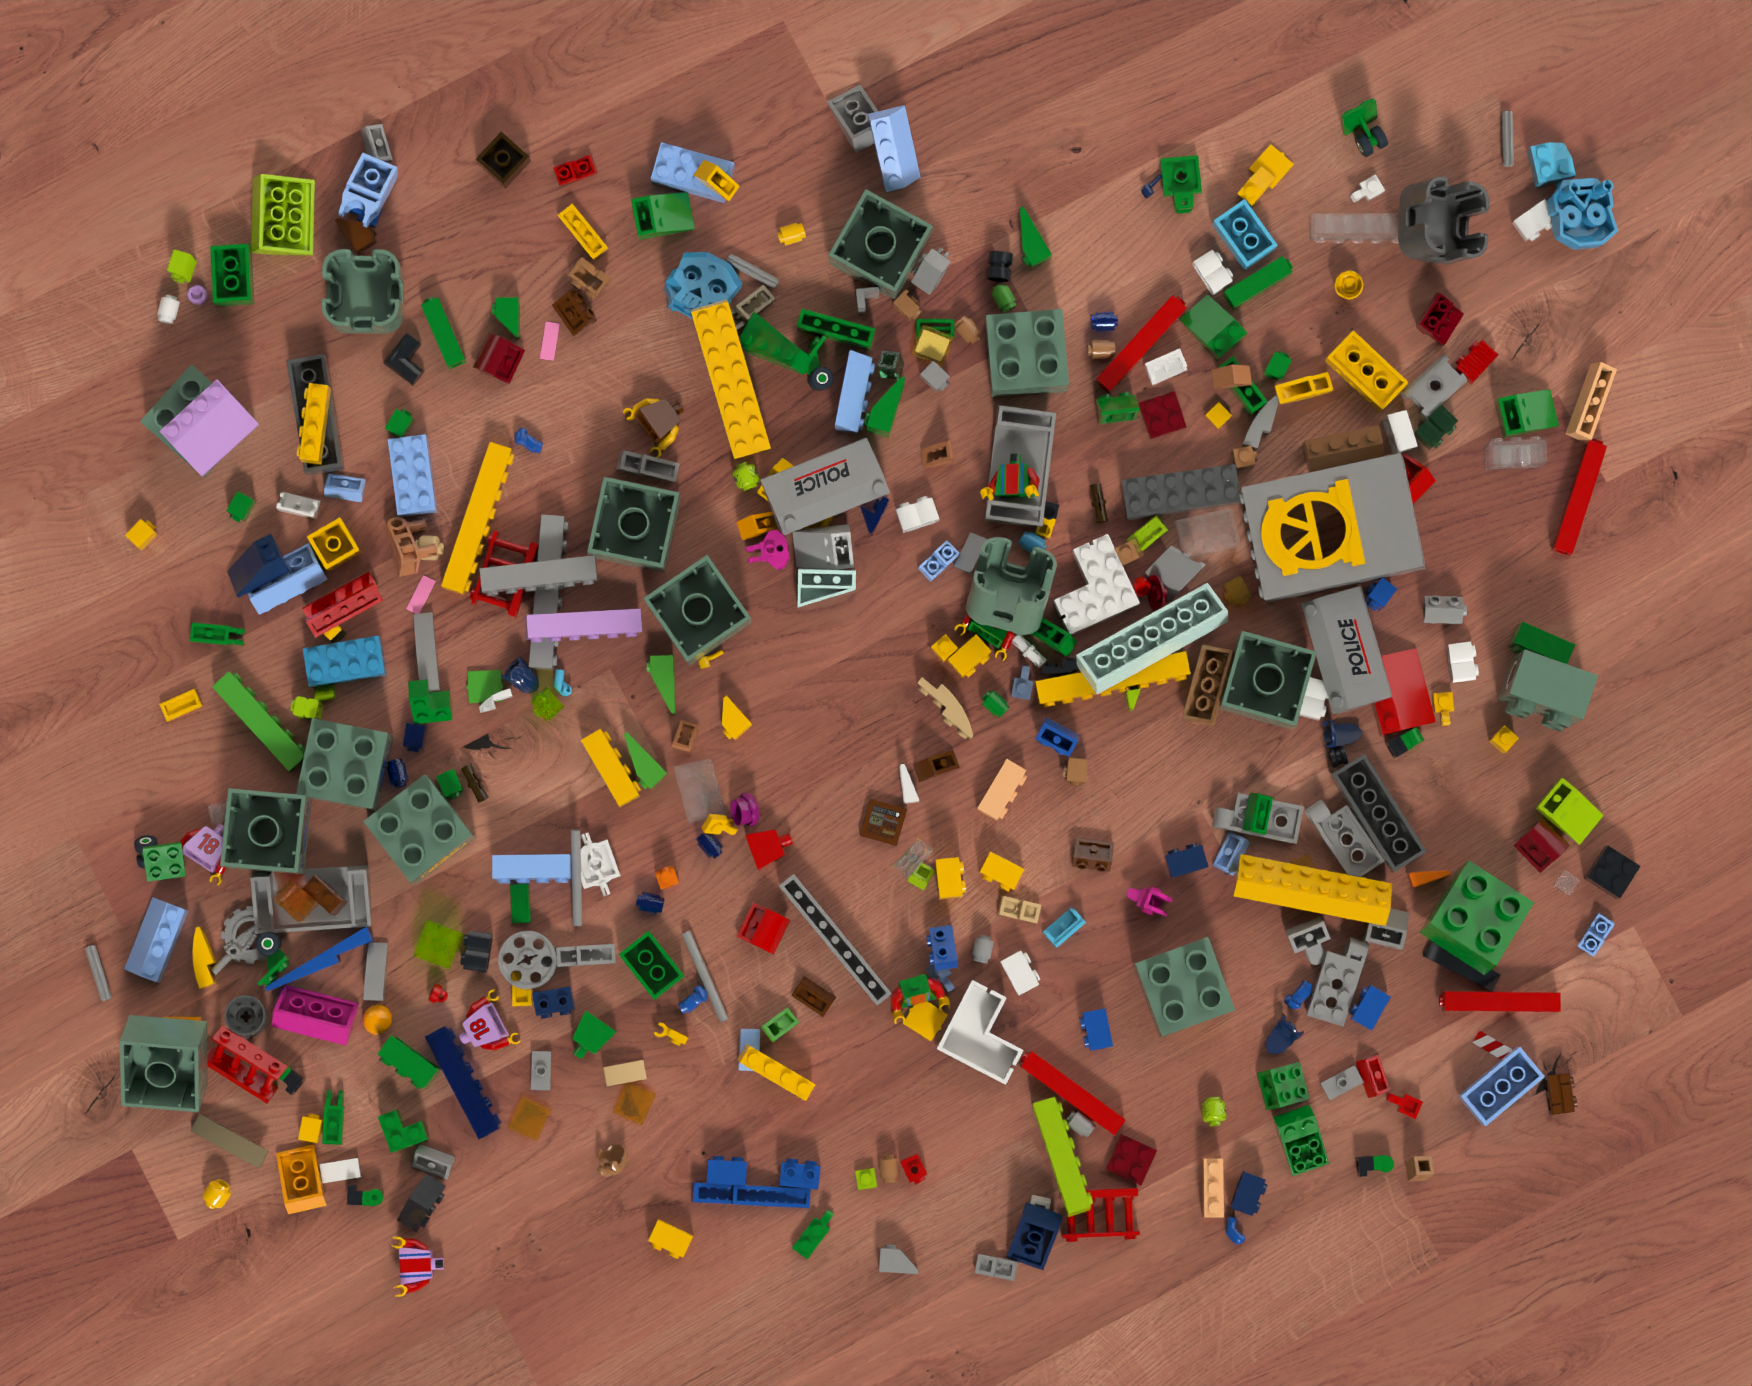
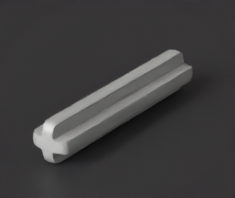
M1503 111L1504 167H1512L1514 165L1512 111Z
M730 254L726 262L734 268L772 288H776L778 285V278L733 254Z
M88 946L85 948V952L101 1001L109 1000L112 996L96 946Z

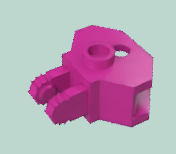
M778 530L769 531L764 541L759 542L758 545L745 547L746 552L761 550L762 555L750 557L747 559L748 563L768 562L776 570H781L785 568L790 559L786 537ZM778 547H783V551L778 552Z
M1150 886V889L1143 887L1142 891L1134 888H1129L1127 891V897L1137 902V906L1142 908L1141 912L1151 916L1153 913L1163 917L1167 916V913L1159 908L1162 900L1172 903L1173 899L1162 894L1160 889Z

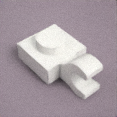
M1374 175L1358 185L1360 190L1352 193L1350 198L1353 203L1366 197L1367 201H1370L1384 193L1385 189L1378 177Z

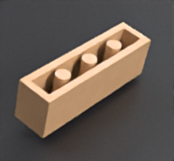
M1602 362L1590 364L1565 433L1566 435L1580 441L1592 440L1617 369Z

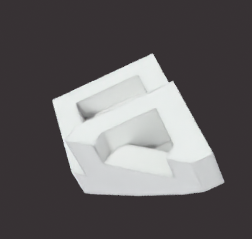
M503 690L489 697L480 705V713L495 710V701L512 698V690Z

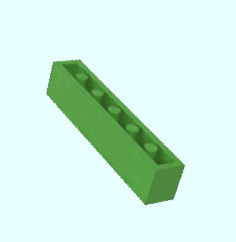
M228 671L212 686L213 689L283 766L292 773L303 763L306 748L301 743L297 745L292 740L295 736L288 729L285 731L280 726L282 722L275 715L271 716L267 712L269 708L262 700L258 702L254 698L256 693L249 686L245 688L242 685L244 680L236 672L232 674Z

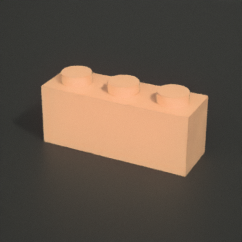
M1006 759L977 810L996 821L998 818L1003 819L1008 811L1005 806L1008 801L1013 802L1018 794L1015 791L1018 784L1022 786L1028 777L1025 775L1027 770Z
M1202 1158V1215L1204 1218L1224 1217L1223 1158Z

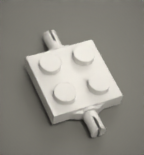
M589 832L582 834L581 836L585 844L581 848L582 885L584 889L600 886L603 897L611 894L607 883L621 876L609 842L605 840L599 843H592Z

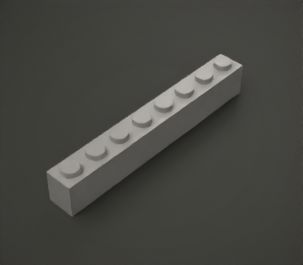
M541 515L538 562L563 558V552L567 551V540H564V534L568 533L569 522L566 521L565 516ZM563 584L556 585L555 589L537 587L533 615L558 613V609H562V597H559L560 590L564 588ZM550 638L542 639V642L531 643L529 668L553 670V667L557 666L558 654H555V647L559 646V641L550 642Z
M793 874L779 885L781 890L875 1005L878 1006L892 993L798 878Z

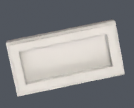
M359 1158L319 1164L322 1183L361 1177Z

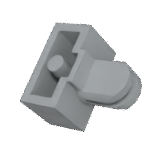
M941 247L938 251L932 249L928 254L924 253L919 260L921 265L918 264L912 273L915 276L911 283L929 295L939 285L951 263L948 260L950 253L945 252L942 256L941 254L944 249Z
M1321 916L1285 930L1294 953L1304 950L1307 960L1311 964L1318 965L1323 962L1325 952L1321 943L1331 938Z

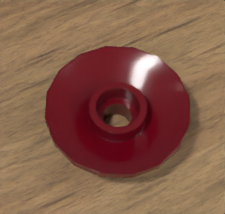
M1151 575L1148 579L1151 589L1147 597L1151 609L1155 612L1164 607L1168 591L1159 576Z

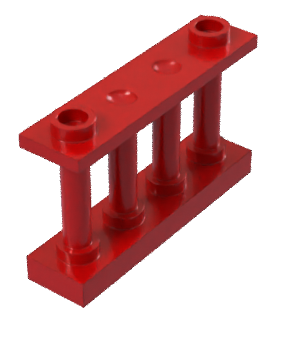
M495 530L493 535H489L487 541L489 548L482 568H488L490 564L496 566L515 564L492 557L496 546L523 554L526 557L524 563L535 562L539 544L531 542L530 546L526 545L524 547L499 539V532ZM479 576L476 589H472L469 599L472 600L471 604L477 606L478 600L505 608L508 611L509 617L517 618L525 589L517 590L518 593H514L513 599L509 601L487 596L481 593V578Z
M369 571L302 608L307 617L305 621L315 638L383 601L377 590L378 586Z
M222 1025L212 1037V1041L217 1043L218 1046L217 1048L213 1046L207 1054V1067L268 1104L279 1088L273 1084V1080L278 1081L288 1066ZM224 1049H227L231 1053L235 1054L234 1057L232 1058L229 1055L225 1054ZM243 1059L251 1065L250 1068L241 1064L240 1060ZM257 1069L267 1075L266 1079L256 1073Z
M1138 1188L1086 1190V1193H1090L1093 1204L1090 1205V1211H1086L1087 1233H1075V1215L1067 1216L1068 1234H1062V1238H1066V1242H1078V1238L1124 1236L1125 1240L1136 1239V1235H1140V1231H1134L1132 1200H1134V1196H1138ZM1115 1197H1122V1200L1125 1201L1126 1231L1114 1232L1113 1201H1115ZM1095 1198H1103V1201H1105L1106 1232H1095Z

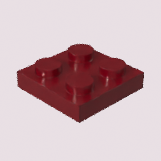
M1175 391L1138 403L1150 440L1187 427Z
M1121 1134L1106 1170L1142 1186L1157 1150Z

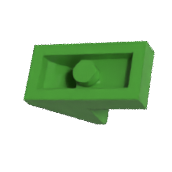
M787 1007L761 1028L773 1043L796 1026L799 1021Z

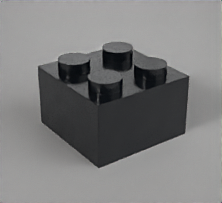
M1607 845L1603 847L1584 879L1613 898L1620 899L1641 866Z

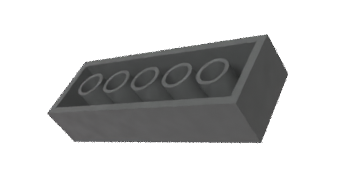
M325 354L286 360L298 437L300 426H304L302 409L306 407L307 402L304 399L305 388L309 387V383L328 385L331 388L322 464L303 462L304 473L309 476L345 470L327 357ZM299 437V443L301 445L302 437Z
M1236 464L1121 481L1126 520L1239 505L1241 503Z
M1365 754L1330 775L1362 828L1385 860L1384 862L1391 873L1396 872L1427 852Z

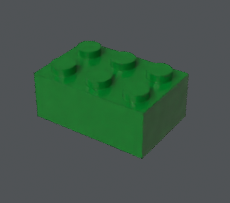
M250 245L210 246L213 303L217 307L255 304Z
M1522 621L1516 625L1508 647H1511V651L1516 654L1523 650H1528L1568 664L1576 644Z
M647 931L618 954L654 1000H657L686 977L650 931Z
M391 1035L377 1053L382 1063L386 1066H394L396 1068L395 1072L403 1078L409 1077L412 1080L410 1083L418 1089L429 1088L442 1070L395 1035Z

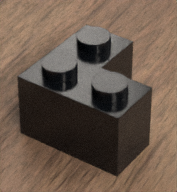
M426 1174L408 1198L397 1221L416 1233L421 1226L425 1228L430 1220L429 1217L436 1209L434 1205L436 1203L440 1204L445 1197L443 1191L446 1185Z

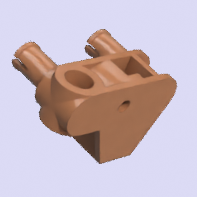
M393 517L385 524L387 537L392 548L394 566L399 577L418 573L421 558L438 555L435 543L418 547L411 534L427 530L424 518L408 522L402 517Z

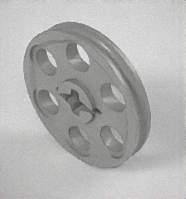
M522 931L510 936L504 942L499 952L498 964L503 977L511 985L520 989H535L547 983L553 976L557 965V956L553 945L545 936L534 931ZM519 937L525 940V945L522 948H517L514 945L515 940ZM537 939L544 941V947L540 950L535 949L533 946L534 941ZM507 953H511L514 956V960L510 964H506L503 961V957ZM528 955V957H534L530 961V965H528L527 963H522V961L525 960L524 956ZM546 956L552 958V964L549 967H544L541 963L542 959ZM513 971L521 972L522 977L519 981L511 979ZM534 972H538L541 975V980L537 983H533L530 980V976Z

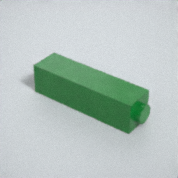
M1281 256L1225 290L1223 295L1232 310H1235L1291 276L1293 266L1288 259L1285 260Z
M430 297L425 299L421 307L448 369L451 370L467 363L439 298Z

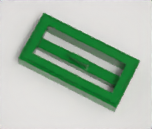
M916 319V339H920L922 334L920 331L924 329L928 331H951V334L938 335L954 339V319ZM920 324H951V327H920Z

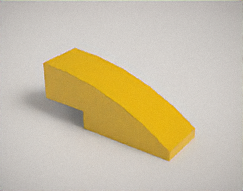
M1328 372L1314 376L1310 375L1274 386L1279 404L1320 396L1334 390Z
M199 926L195 929L193 939V966L199 989H204L216 984L210 965L217 962L204 929Z

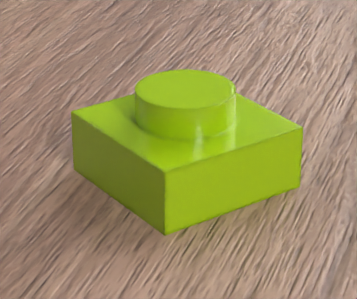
M874 1168L855 1171L858 1190L877 1187Z

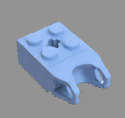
M362 153L342 193V204L338 212L339 216L343 218L345 214L354 208L362 209L365 212L362 221L363 226L367 228L370 222L379 215L398 178L397 167Z

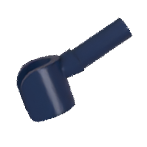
M1160 174L1141 190L1145 198L1154 194L1152 187L1162 178Z

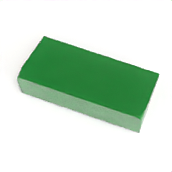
M1250 793L1243 824L1244 831L1266 835L1273 797L1259 793Z
M529 884L510 885L512 924L531 923Z

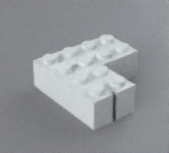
M1108 534L1093 540L1091 546L1088 542L1073 549V556L1087 585L1053 601L1060 618L1064 614L1066 616L1062 620L1066 632L1075 635L1139 606L1140 602Z
M972 980L937 1050L1006 1085L1014 1070L1010 1068L1011 1064L1016 1066L1023 1052L1022 1049L989 1032L1006 997L993 990L987 993V987Z

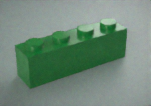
M801 309L797 323V331L818 337L824 335L826 339L866 350H871L875 335V328Z

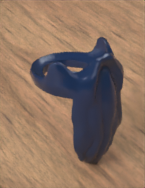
M520 657L507 667L504 675H501L505 681L511 683L523 693L538 691V677Z
M1333 720L1322 723L1326 727V731L1323 734L1324 741L1328 744L1326 747L1352 744L1362 735V730L1357 725L1351 723H1338L1334 725Z
M1285 1014L1278 1020L1277 1025L1267 1038L1266 1048L1268 1053L1279 1054L1284 1052L1295 1040H1298L1304 1034V1031L1298 1032L1291 1022L1285 1020Z

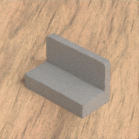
M879 287L856 289L858 315L866 314L865 299L879 298Z

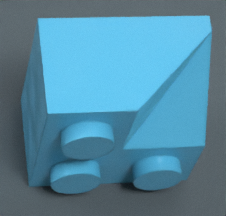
M1544 143L1530 146L1527 154L1535 188L1560 183L1563 180H1572L1576 176L1573 160L1565 143Z

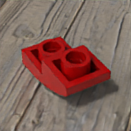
M591 155L573 162L568 161L553 168L559 186L579 181L598 173Z

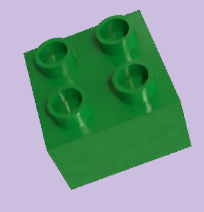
M1468 860L1456 871L1419 933L1485 975L1497 966L1534 902Z

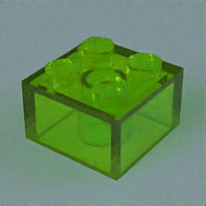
M426 920L413 956L452 970L465 934Z

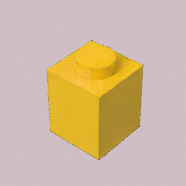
M140 519L125 536L140 550H143L158 534L154 531L156 527L149 520L145 522Z
M945 634L931 646V650L944 663L958 651V647Z
M1504 725L1489 742L1504 754L1519 737Z
M308 1113V1117H302L298 1136L299 1140L314 1143L320 1142L323 1128V1120L319 1119L320 1115Z

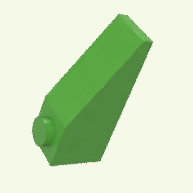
M650 656V661H647V672H651V677L671 714H676L674 656Z
M626 732L624 734L636 774L640 778L638 783L644 789L649 787L652 790L667 775V772Z

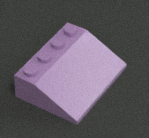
M216 379L162 428L160 433L203 477L259 424Z

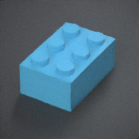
M1245 199L1216 218L1212 223V226L1244 271L1272 253L1278 246Z

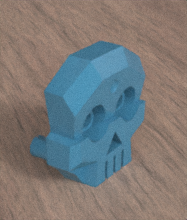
M1597 178L1563 180L1556 185L1555 192L1547 200L1548 215L1550 218L1552 217V232L1556 240L1573 250L1598 248L1618 232L1611 210L1614 207L1611 192L1613 190L1612 181L1604 180L1601 183Z
M686 252L683 254L678 268L672 270L665 282L664 291L668 299L667 308L670 309L671 307V311H678L693 319L690 311L692 309L726 299L730 306L731 300L741 290L742 282L732 265L709 252Z

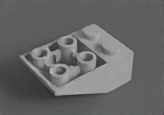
M849 524L801 529L792 532L796 567L831 570L854 568Z

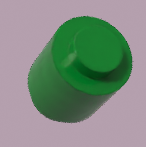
M988 690L981 698L983 700L982 705L993 716L998 718L1010 708L1007 705L1008 702L995 690L992 693Z

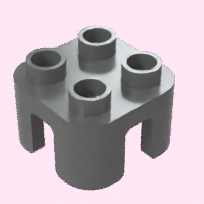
M1435 177L1406 186L1400 195L1398 243L1402 253L1413 260L1444 265L1480 257L1486 251L1488 235L1485 233L1468 235L1469 219L1471 217L1489 211V196L1484 187L1471 181L1448 186L1447 177Z

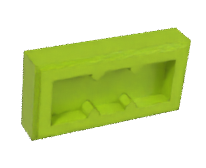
M1156 515L1126 540L1130 541L1136 538L1141 550L1144 551L1166 533L1168 528Z

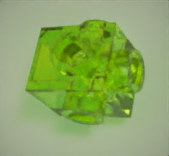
M548 687L530 701L534 706L532 711L539 719L543 717L547 722L564 708L563 704Z

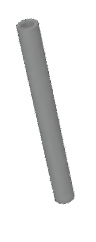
M575 829L571 830L573 926H582L580 830Z
M691 931L683 933V939L721 1023L729 1019Z

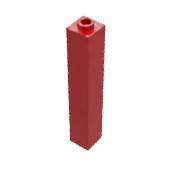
M1172 295L1096 378L1095 382L1110 394L1185 312L1187 308L1185 306L1186 303L1180 297Z
M1592 439V441L1589 440L1585 444L1552 551L1567 556L1573 554L1607 446L1603 445V442L1600 440Z
M1443 991L1442 995H1439V1007H1442V1011L1561 1012V993Z
M1033 1051L1029 1054L1025 1052L1020 1059L1022 1063L1020 1067L1112 1135L1115 1136L1126 1121Z

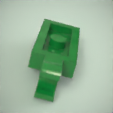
M828 1209L820 1220L814 1217L792 1249L808 1260L831 1229L826 1224L834 1213Z

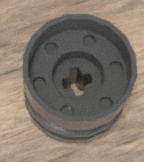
M248 995L238 996L231 1000L226 1007L224 1015L229 1029L242 1038L247 1039L262 1033L268 1020L267 1011L262 1003L255 997ZM246 1013L252 1016V1019H249L247 1023L242 1019Z

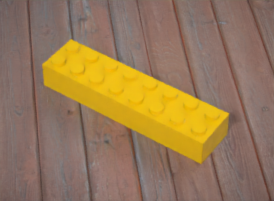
M722 300L690 310L734 459L771 449L728 300Z
M1240 854L1233 896L1386 926L1391 909L1392 883Z

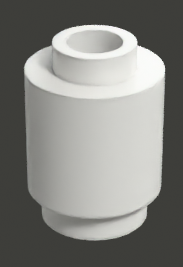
M171 295L161 297L157 312L158 321L172 324L173 320H176L180 305L177 297Z

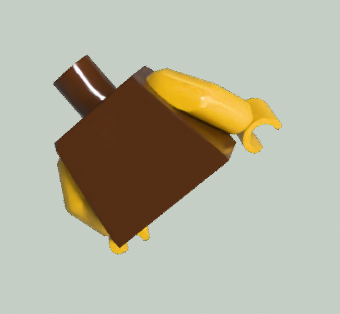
M646 398L634 405L633 409H624L623 414L631 411V416L627 417L626 420L631 421L636 417L653 443L659 445L650 450V453H652L654 449H657L659 454L656 458H659L662 455V450H665L675 440L679 431L678 424L681 421L678 415L683 413L684 409L678 402L671 406L666 399L660 401L659 399Z

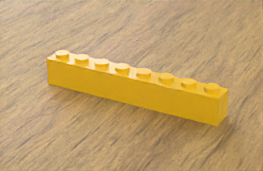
M489 442L441 584L443 589L465 595L466 591H470L472 585L471 575L472 573L475 574L478 568L477 557L478 555L481 556L484 550L483 539L489 535L491 527L488 525L490 519L493 520L497 509L494 507L496 501L501 499L503 493L500 490L502 483H506L509 473L506 472L508 465H512L515 455L512 454L513 450L511 448Z
M1186 651L1170 654L1099 693L1100 696L1111 695V691L1119 690V693L1130 691V687L1138 686V689L1147 688L1150 683L1155 682L1157 685L1167 684L1170 679H1175L1176 682L1186 680V676L1191 674ZM1081 672L1035 681L1039 706L1044 705V708L1055 706V702L1060 701L1063 704L1072 703L1075 698L1080 697L1082 700L1092 699L1093 695L1096 694Z

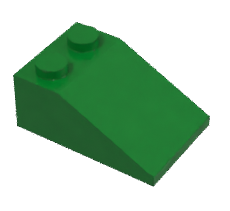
M1208 294L1179 319L1217 362L1247 335L1244 328Z
M901 376L872 407L871 412H867L864 426H867V432L889 438L904 389L905 377Z
M1129 392L1119 393L1118 397H1111L1109 394L1099 396L1100 399H1096L1098 424L1136 420L1140 412L1135 395H1130Z

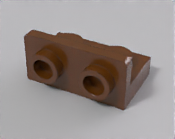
M576 290L567 292L552 304L573 336H576L588 325L597 321L594 317V312L587 307L583 296Z
M1076 837L1072 867L1082 870L1093 869L1098 872H1109L1112 865L1114 842Z

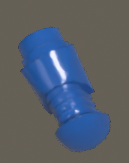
M519 428L514 434L515 444L522 445L531 453L540 454L543 443L527 435L528 431L525 428Z
M1303 980L1293 996L1287 995L1285 997L1284 1003L1288 1005V1008L1300 1009L1302 1002L1311 994L1313 985Z
M696 986L693 989L695 994H691L678 1003L683 1014L692 1012L703 1001L706 1003L707 991L702 986Z

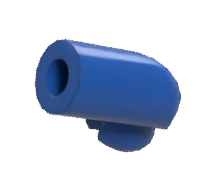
M1227 1217V1237L1234 1244L1244 1243L1245 1235L1236 1229L1237 1218Z

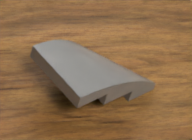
M1170 546L1143 576L1147 580L1151 575L1159 576L1168 591V596L1165 599L1170 602L1206 564L1203 562L1197 563L1190 559V555Z

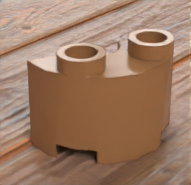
M582 257L568 274L572 279L570 283L577 289L582 287L586 290L585 294L593 300L600 295L611 280L609 276L595 268Z

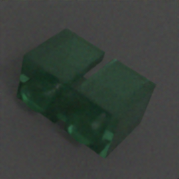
M1441 405L1415 431L1414 436L1428 450L1432 447L1436 449L1444 441L1442 437L1446 433L1450 435L1457 428L1455 424L1458 420Z

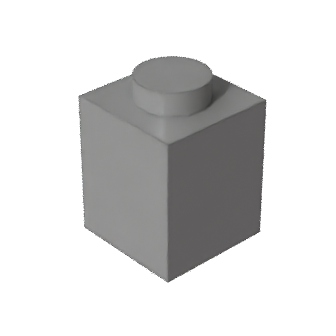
M934 361L920 374V378L936 393L939 390H945L950 384L948 382L950 376Z

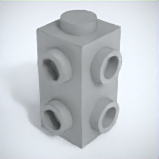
M1424 596L1422 610L1424 623L1462 624L1463 616H1467V605H1464L1463 597Z

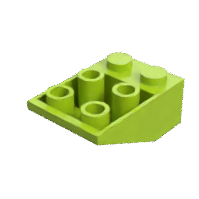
M1559 778L1534 808L1578 845L1583 842L1604 816L1564 778Z

